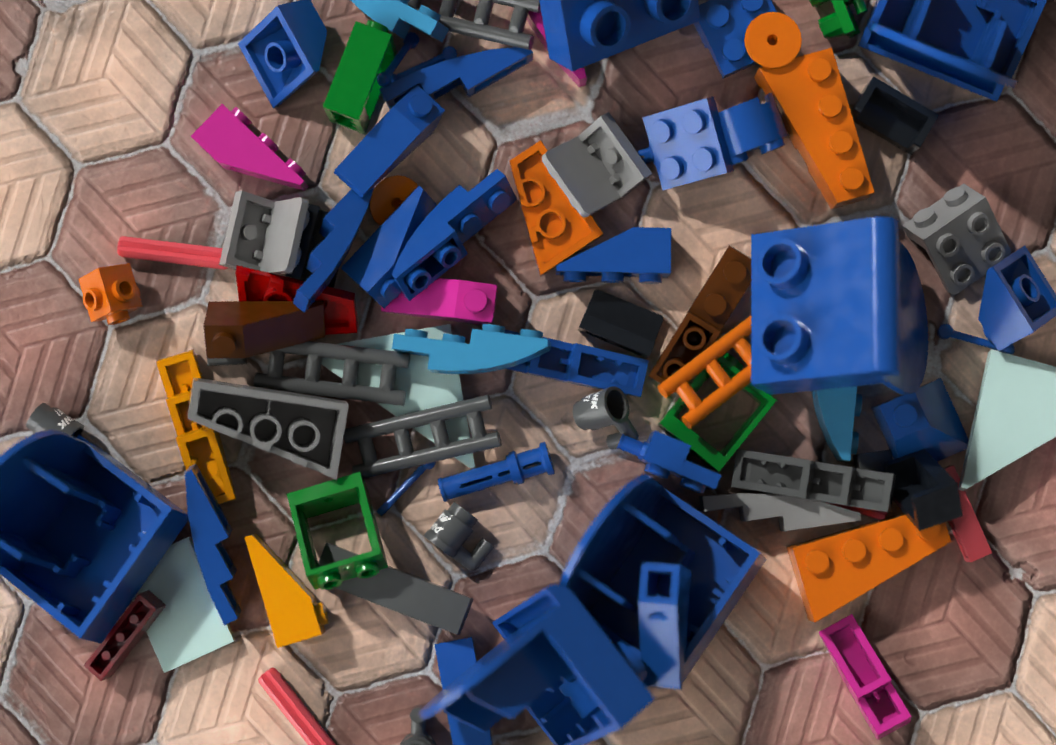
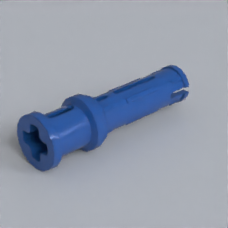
M542 442L538 448L518 454L515 451L509 452L505 460L473 468L449 477L439 478L438 485L443 501L446 502L456 497L510 481L519 485L524 483L526 478L546 472L548 475L555 474L547 444Z

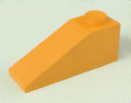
M257 534L246 536L245 541L277 648L325 633L324 625L329 624V619L324 603H317L315 595Z

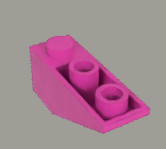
M221 104L191 135L194 141L224 169L303 191L308 188V185L302 179L306 172L291 158L284 162L278 157L275 152L279 147L263 132L257 137L248 128L252 122L237 107L230 111Z

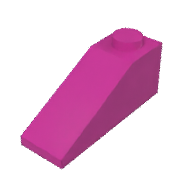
M438 278L410 301L401 291L399 296L393 299L385 308L381 306V312L477 325L493 324L498 287L495 284Z

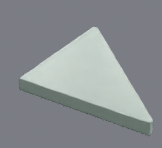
M450 324L418 329L428 332L427 338L442 340L443 334H452ZM405 332L395 334L405 335ZM394 334L338 344L394 351L392 349ZM410 354L409 368L397 367L394 387L395 390L406 391L404 406L384 403L377 404L394 416H400L463 401L459 374L432 373L427 369L429 357ZM322 358L321 364L340 378H343L345 360ZM359 362L357 385L379 388L382 365ZM467 416L445 420L450 443L470 438ZM430 424L413 428L435 444ZM473 453L454 457L467 467L475 468Z
M993 349L988 352L958 487L961 491H965L1056 438L1055 366L998 352Z

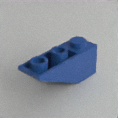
M633 227L556 265V275L564 276L563 281L586 282V276H601V282L623 283L624 277H639V283L660 284L662 283V278H668L671 274V228Z
M641 563L638 610L640 654L647 672V677L642 683L646 687L682 689L692 572L682 565Z

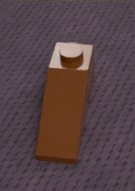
M294 301L209 302L204 321L207 359L248 358L324 338L326 334L324 301H315L305 313L293 304Z

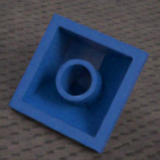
M300 0L278 5L238 43L273 108L279 107L320 69L327 29L311 0Z
M1026 246L1021 247L987 270L978 320L983 326L985 336L995 345L998 352L1035 332L1056 316V294Z
M941 378L920 386L915 393L901 394L871 408L889 449H891L893 459L926 449L938 462L967 449L969 439Z

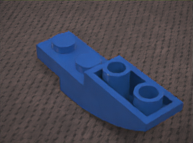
M496 169L469 192L461 185L457 186L417 227L406 243L392 272L393 278L409 301L468 254L463 243L517 201L506 176Z

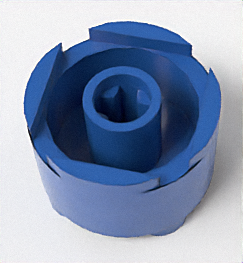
M773 93L765 95L766 103L761 104L759 97L718 112L733 166L749 159L747 152L759 148L761 154H765L785 145L783 138L787 137L788 133Z

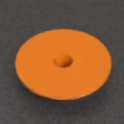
M767 12L754 18L748 25L744 43L748 55L754 62L766 68H780L788 65L796 58L801 48L802 37L798 25L789 16L779 12Z
M394 175L383 179L376 185L370 199V212L379 226L418 187L417 183L406 176Z

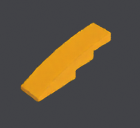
M194 349L157 360L156 364L168 397L166 402L177 433L176 441L186 471L193 464L196 463L218 504L236 499L219 432L188 420L187 417L193 377L203 379Z

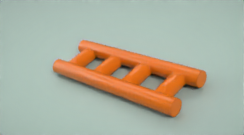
M751 315L657 386L658 391L664 398H668L676 392L689 408V411L681 417L682 422L687 428L692 429L751 383V345L746 340V337L751 334ZM734 348L747 367L730 378L717 360ZM705 370L719 388L704 400H701L688 382Z

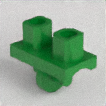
M809 0V1H810L811 5L815 8V7H817V6H819V5H821V4H824V3H826V2H828V1H830V0ZM831 0L835 12L818 20L824 38L831 39L842 35L852 38L861 34L850 5L853 4L857 15H861L868 11L865 1Z

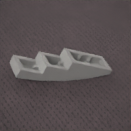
M735 493L699 496L700 507L703 512L739 507L741 521L778 517L780 531L861 521L859 512L821 501L785 495Z

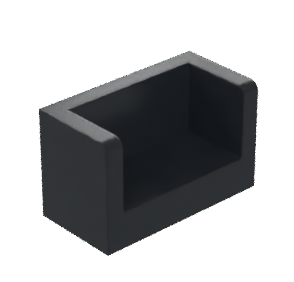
M872 77L865 86L851 110L855 123L910 155L921 147L939 114L875 77Z
M926 449L887 461L883 464L884 473L896 475L893 501L919 531L963 516L958 483Z

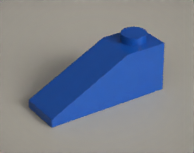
M418 85L415 86L387 112L337 166L334 174L363 198L434 132L445 109Z
M420 186L402 202L341 267L358 286L383 308L401 293V289L392 276L400 254L417 227L437 206Z

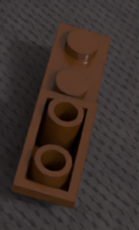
M731 245L728 246L659 357L649 377L661 384L716 341L725 323L751 284V258Z

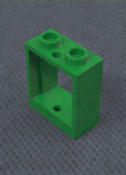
M370 20L367 21L366 25L355 22L323 104V109L330 122L362 134L366 133L381 94L379 89L382 86L377 83V75L385 72L397 53L392 34L388 33L389 29L386 26Z
M729 353L724 354V356L717 360L730 378L734 377L744 367L742 363ZM703 370L690 383L695 392L708 379V373ZM751 383L742 390L759 404L720 452L693 430L687 428L677 418L678 414L686 406L680 397L657 425L674 439L691 445L689 451L713 471L720 472L777 400L751 385Z
M361 472L287 493L306 577L314 590L319 588L323 590L333 589L340 586L342 581L355 577L369 578L378 574L381 569L388 568L368 487ZM360 503L372 551L319 567L307 519Z

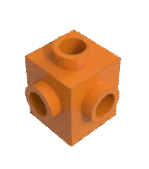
M130 263L97 268L78 279L83 293V303L88 310L91 322L107 320L108 325L122 323L130 319L129 313L143 307L140 299V289L135 282Z

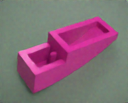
M851 614L821 630L819 635L876 739L879 740L910 723L912 716L892 685V679L854 616Z

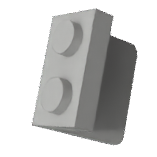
M609 112L600 116L579 136L548 150L541 157L549 174L555 179L573 208L582 217H588L625 197L652 174Z
M965 184L950 189L943 198L930 207L918 211L911 220L902 225L907 237L926 249L946 291L952 295H956L986 275L989 268L1011 255V249L987 198Z
M245 191L235 192L219 265L235 270L238 265L275 275L291 273L301 258V248L299 245L302 232L309 222L308 200L297 197L275 202Z

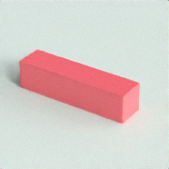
M954 465L944 467L945 471L958 483L959 487L960 478ZM959 490L963 516L950 520L948 523L965 562H973L992 554V550L966 491Z

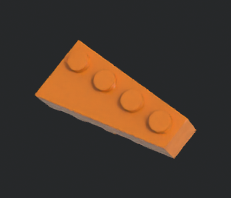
M832 47L796 57L791 63L780 68L760 67L754 79L765 95L773 93L785 128L790 136L789 139L804 159L809 173L830 209L867 200L873 195L875 191Z
M900 513L883 520H876L786 548L807 618L815 623L949 544L951 539L946 522L919 531L904 513Z

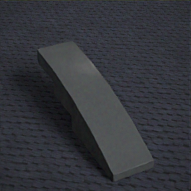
M737 449L731 487L891 513L896 475Z
M326 543L318 565L321 567L357 556L358 554L334 544ZM391 566L381 569L375 576L369 578L355 577L342 581V584L336 587L457 635L461 634L473 602V598Z

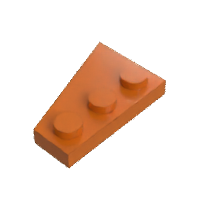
M541 140L509 161L540 277L604 234L591 215L582 217L573 208L563 190L549 174L541 159L542 155L548 150Z

